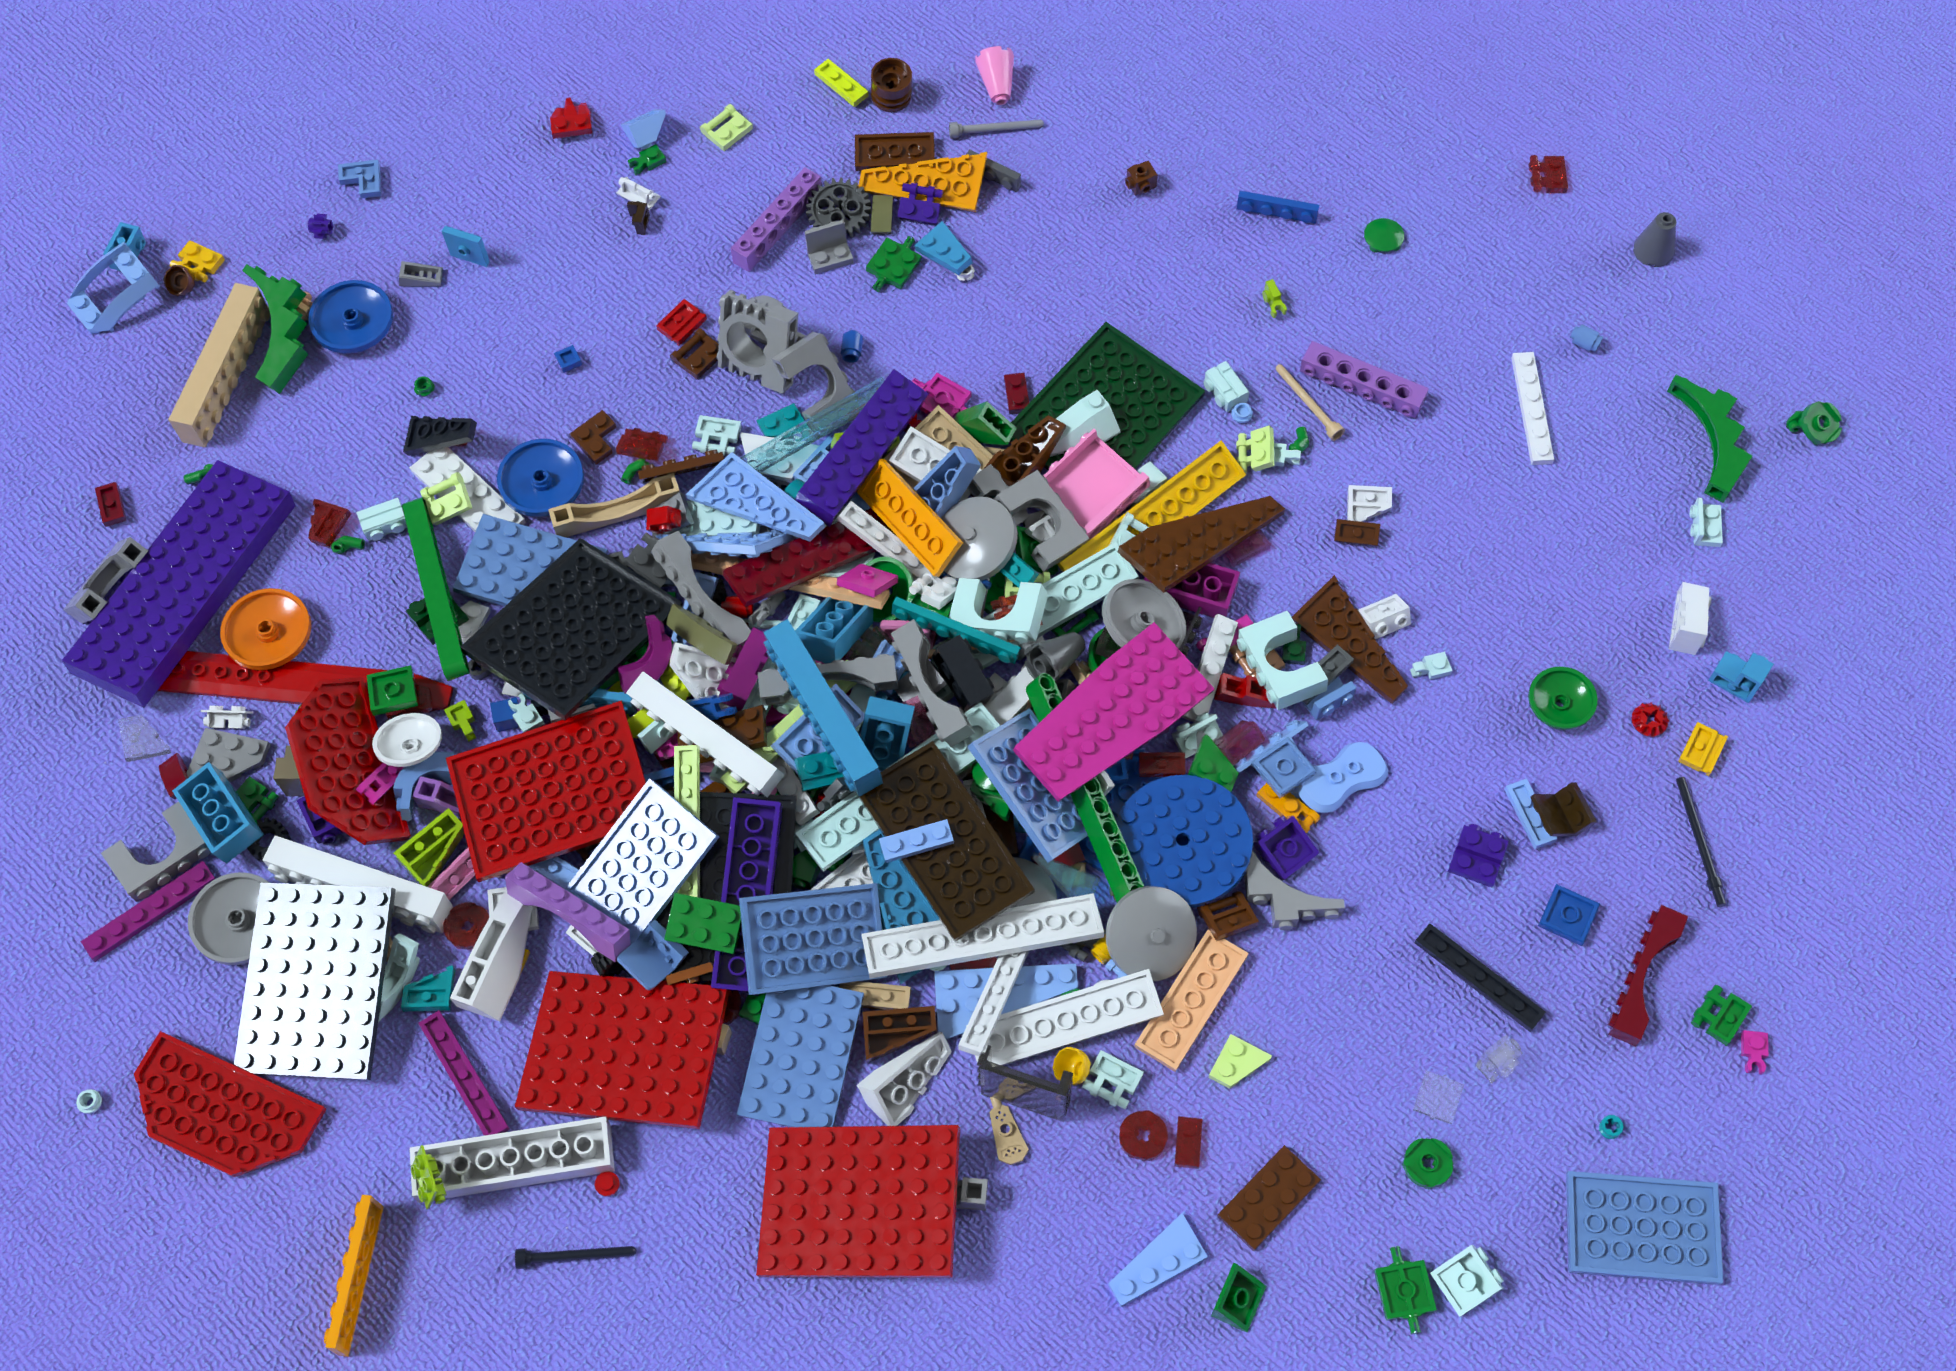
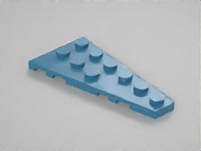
M880 829L863 839L862 843L873 883H877L880 912L885 930L940 920L900 859L888 863L885 862L879 838H883L884 835ZM922 970L897 974L899 985Z

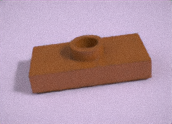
M705 963L667 975V983L671 985L686 981V983L692 984L701 981L699 976L712 973L714 963Z

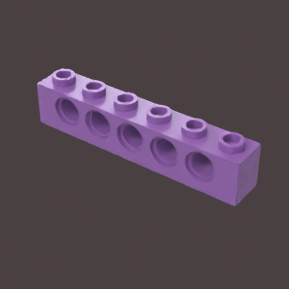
M804 167L730 248L733 263L750 272L806 210V204H809L808 197H813L811 191L818 192L817 185L822 186L821 176Z
M1314 341L1309 345L1300 367V372L1307 376L1318 378L1327 384L1335 385L1346 392H1352L1363 397L1365 400L1374 401L1385 408H1391L1402 413L1404 416L1415 419L1426 400L1429 390L1425 386Z

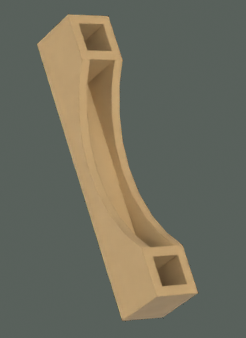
M671 473L654 478L638 490L614 500L593 504L568 503L548 510L556 535L569 537L645 515L647 509L656 507L680 491L675 475Z

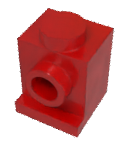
M670 506L647 509L646 530L663 534L664 532H671L672 528L681 527V510Z

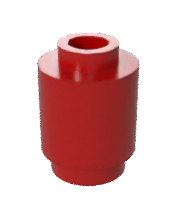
M726 596L725 601H721V608L735 616L748 618V616L753 614V604L745 607L738 596Z

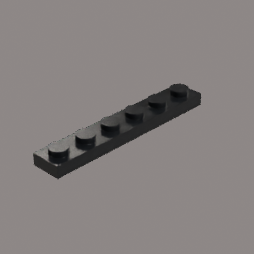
M1429 923L1414 943L1529 1032L1533 1030L1546 1012L1432 924Z

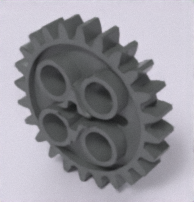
M832 178L831 184L825 180L824 187L817 185L818 192L811 191L813 197H808L809 204H806L807 218H809V224L813 225V227L827 225L836 220H844L846 234L853 237V231L861 233L860 226L865 228V221H870L869 214H872L871 201L868 200L869 196L868 193H865L864 187L859 188L858 182L851 185L850 179L843 183L842 178L839 179V182Z

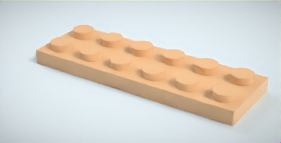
M1208 929L1162 1000L1161 1007L1164 1016L1149 1021L1134 1047L1176 1072L1249 953L1226 939L1216 941Z

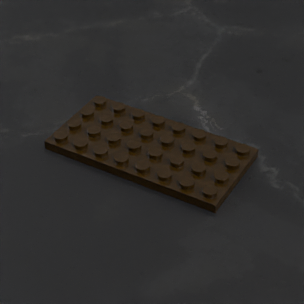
M933 741L880 772L883 784L860 797L858 796L884 837L947 819L954 844L902 858L900 861L954 942L1035 893L1034 887Z

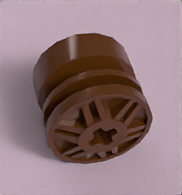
M885 58L878 61L871 70V99L874 105L886 112H897L907 107L911 101L912 71L910 66L898 58Z

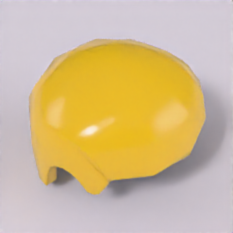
M1065 1047L1054 1058V1076L1057 1080L1076 1086L1083 1083L1088 1077L1091 1062L1083 1051L1073 1047Z

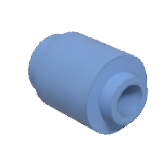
M1583 324L1580 327L1575 326L1570 336L1573 339V344L1589 352L1591 350L1596 352L1603 340L1599 332Z

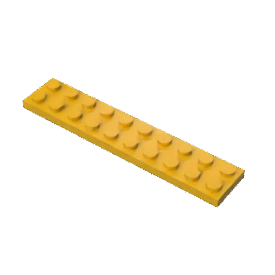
M1221 440L1127 512L1134 515L1133 518L1148 527L1190 517L1242 479L1246 473ZM1127 512L1057 565L1062 572L1108 547ZM1129 525L1126 529L1134 535L1141 533Z

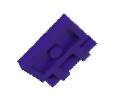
M903 183L902 191L909 192L910 194L909 198L901 197L897 217L937 225L941 204L934 203V198H942L943 190L936 189L934 186H918V183ZM917 194L927 195V201L916 200Z

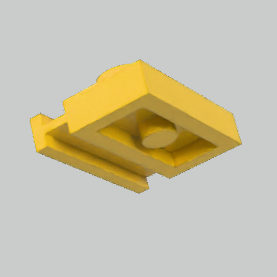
M1697 722L1678 762L1698 772L1702 771L1709 776L1728 736L1720 735L1718 731Z

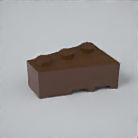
M935 1006L863 1012L867 1063L937 1034Z

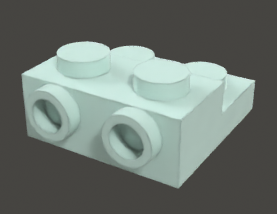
M1470 1245L1430 1273L1459 1317L1504 1289L1501 1285L1504 1280L1496 1269L1491 1271L1486 1263L1489 1260L1487 1254L1481 1247L1476 1249L1474 1245Z

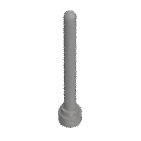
M1027 120L963 126L957 122H949L950 139L959 138V136L965 133L1041 128L1044 122L1042 120Z

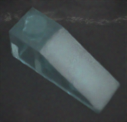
M1033 853L1034 861L1068 898L1095 894L1100 881L1098 876L1054 859L1047 863L1043 855Z

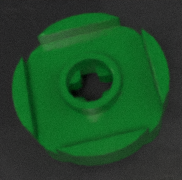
M1818 401L1808 405L1804 409L1802 417L1798 420L1799 427L1814 445L1826 444L1836 440L1842 430V427L1839 428V421L1842 420L1838 409L1829 402L1823 403ZM1820 419H1822V420L1824 421V422L1822 423V425H1823L1824 427H1822V426L1819 424V420H1820Z
M1421 1138L1409 1145L1404 1154L1402 1166L1406 1175L1413 1183L1425 1189H1432L1443 1185L1453 1172V1156L1450 1149L1442 1141L1434 1138ZM1431 1157L1434 1160L1432 1163L1434 1168H1425L1422 1158L1428 1160Z

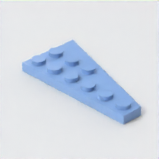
M733 452L686 494L689 500L807 541H811L825 528L822 520Z
M752 532L718 533L717 536L708 537L707 533L690 536L681 534L691 547L693 554H701L708 551L711 555L728 553V556H739L746 554L749 558L758 557L762 552H771L772 548L793 540V535L783 533L774 536L773 532L755 535ZM659 534L656 537L662 539L670 534Z

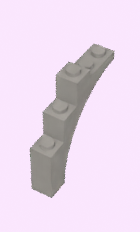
M1252 851L1250 864L1243 876L1246 900L1248 903L1253 902L1255 905H1263L1270 902L1273 928H1279L1280 930L1293 929V927L1297 926L1299 918L1312 920L1316 917L1325 916L1326 919H1335L1342 916L1345 908L1344 899L1314 896L1288 886L1266 869Z

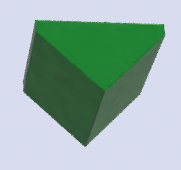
M1233 1263L1211 1316L1241 1331L1248 1332L1266 1285L1241 1266Z

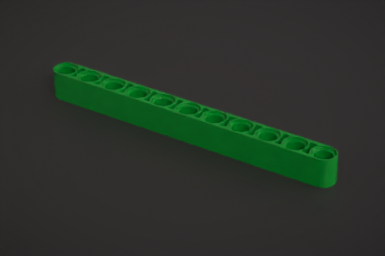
M423 497L403 503L402 508L441 667L447 681H451L470 674L467 657L460 648L463 645L433 524L426 502Z
M1047 673L1040 674L1026 686V693L1039 723L1063 701L1053 677ZM1095 777L1075 792L1070 793L1118 903L1127 893L1144 887V884L1099 781Z

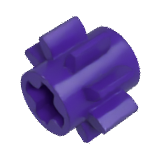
M314 214V218H310L308 221V231L314 233V238H327V235L332 234L333 222L327 219V214Z

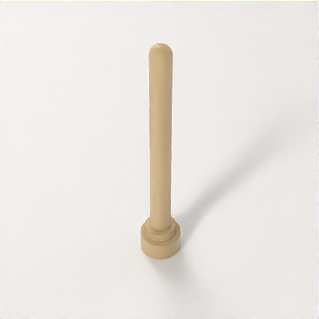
M1278 364L1276 371L1326 427L1327 436L1332 441L1339 439L1345 432L1342 425L1335 421L1332 422L1285 367Z

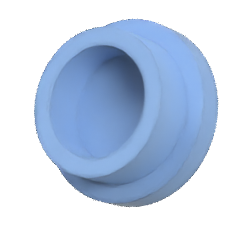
M1238 403L1233 407L1231 415L1236 422L1246 423L1251 420L1253 411L1247 403Z

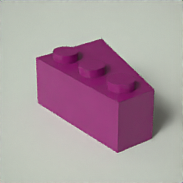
M754 627L744 646L739 644L734 654L737 660L735 663L731 661L725 672L729 675L727 680L722 678L717 688V691L720 692L719 695L733 694V699L722 703L730 707H736L738 711L743 709L758 679V672L762 671L769 657L763 643L766 641L765 635Z

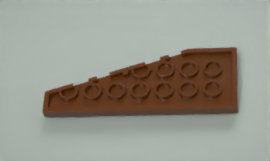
M1271 496L1151 526L1120 545L1118 553L1165 593L1284 515L1285 508Z

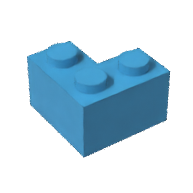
M1726 651L1708 681L1749 703L1774 664L1768 661L1766 657L1757 655L1754 652L1749 660L1745 662L1738 655Z

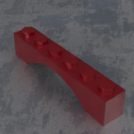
M1661 905L1657 911L1652 910L1647 921L1648 924H1651L1648 931L1645 930L1639 942L1643 945L1641 951H1636L1631 962L1635 965L1632 972L1629 971L1623 983L1627 985L1625 992L1621 991L1617 998L1616 1005L1619 1008L1617 1013L1613 1012L1608 1021L1607 1025L1611 1027L1608 1035L1635 1047L1642 1040L1649 1021L1643 997V986L1647 968L1657 954L1678 941L1688 919L1687 915L1664 905Z

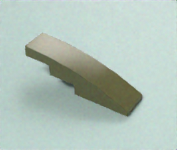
M672 604L665 624L708 656L724 665L730 664L737 644L723 636L724 633L709 626L710 623L677 604Z

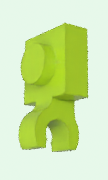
M1274 280L1266 281L1262 295L1264 301L1268 302L1271 307V316L1276 318V310H1281L1282 314L1286 315L1287 307L1281 300V293Z
M465 700L444 709L455 731L461 728L468 742L476 739L470 723L474 722L475 719Z

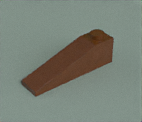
M1048 415L1030 428L1028 433L1019 440L1015 439L1004 451L1001 452L1000 450L994 454L984 468L991 464L993 468L999 471L1002 480L1009 487L1036 470L1041 473L1063 434L1066 424Z

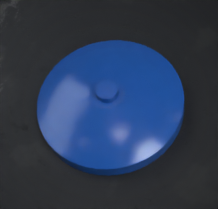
M362 280L343 281L328 287L314 300L309 311V326L317 342L326 349L344 354L357 353L373 347L386 336L393 322V308L386 293L377 285Z
M535 439L518 445L504 457L497 473L498 489L505 503L514 511L531 517L550 516L548 509L573 503L580 494L584 483V471L578 455L568 445L553 439Z

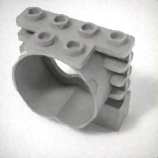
M729 290L725 295L721 296L719 301L721 309L718 320L720 330L717 338L719 342V351L717 353L718 367L723 369L726 366L729 368V372L732 373L739 371L740 376L745 377L749 375L753 381L760 379L761 386L783 394L793 385L794 376L790 379L781 377L772 358L796 343L799 313L787 309L783 303L769 296L761 295L746 299V295L740 294L737 296L735 291ZM743 322L755 325L764 333L768 342L764 350L750 339Z

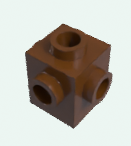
M1148 160L1128 168L1125 183L1127 188L1131 189L1136 196L1156 188L1158 174Z

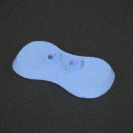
M1354 742L1342 748L1338 755L1330 762L1313 766L1317 770L1316 774L1296 787L1300 798L1311 809L1320 813H1328L1338 809L1352 793L1381 785L1388 776V768L1383 757L1374 747L1368 743Z

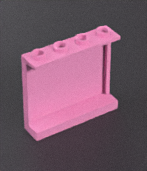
M1095 429L1090 433H1085L1081 437L1080 442L1075 447H1070L1065 452L1064 457L1060 461H1055L1050 466L1049 471L1043 475L1052 490L1060 496L1061 502L1073 513L1077 523L1086 530L1089 540L1106 528L1150 486L1149 476L1144 472L1139 474L1097 436Z

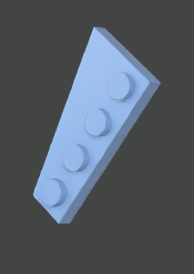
M1182 1213L1113 1278L1108 1285L1120 1307L1206 1260L1208 1256Z

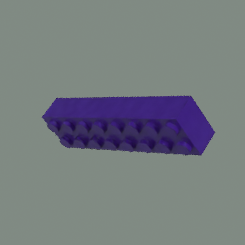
M893 369L798 491L795 501L830 527L864 483L879 459L884 457L922 407L929 393Z
M733 797L721 902L740 906L739 898L773 894L783 806L781 802ZM742 926L735 954L715 951L711 988L749 992Z

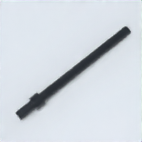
M1679 777L1676 779L1677 786L1708 877L1706 882L1709 891H1712L1717 907H1723L1726 905V901L1721 889L1723 887L1721 878L1717 877L1685 777Z

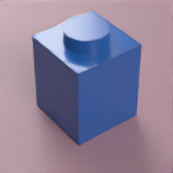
M517 697L511 698L513 704H519ZM510 699L490 703L493 723L497 732L519 728L513 718V714L516 712L512 711L508 704Z

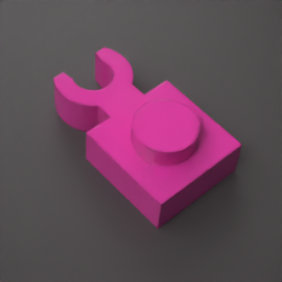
M1747 1030L1741 1032V1056H1746L1749 1059L1745 1064L1746 1073L1752 1071V1064L1758 1066L1759 1074L1762 1075L1765 1072L1766 1064L1762 1058L1766 1059L1769 1056L1768 1033Z

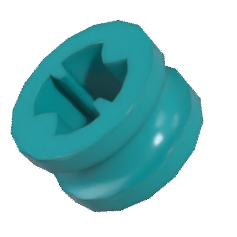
M1615 1115L1605 1116L1599 1124L1601 1135L1607 1139L1617 1138L1624 1128L1622 1120ZM1609 1122L1617 1127L1614 1133H1612L1611 1129H1606L1605 1127Z

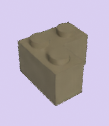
M286 746L285 757L276 758L273 779L286 796H305L291 747Z

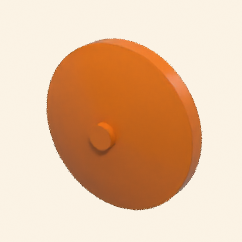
M276 588L253 591L237 600L226 612L220 629L221 642L231 659L239 665L254 670L273 669L290 662L306 646L311 634V618L304 603L296 595L288 591Z

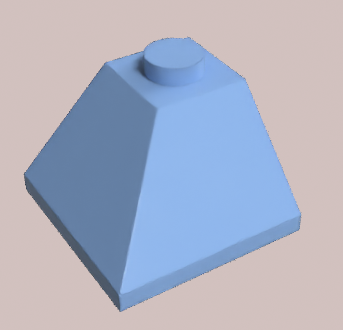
M654 109L621 124L622 129L634 148L644 150L652 146L651 142L656 141L666 115L665 110Z

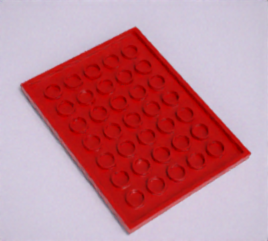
M622 700L569 717L566 721L560 720L446 758L475 877L478 882L509 873L521 862L530 866L601 842L646 784Z
M549 971L515 1108L522 1111L588 1118L607 1117L608 1120L700 1129L730 990L711 988V985L680 982L668 985L667 981H662L649 991L635 978Z
M958 1125L769 1128L756 1275L758 1277L952 1278L960 1127Z

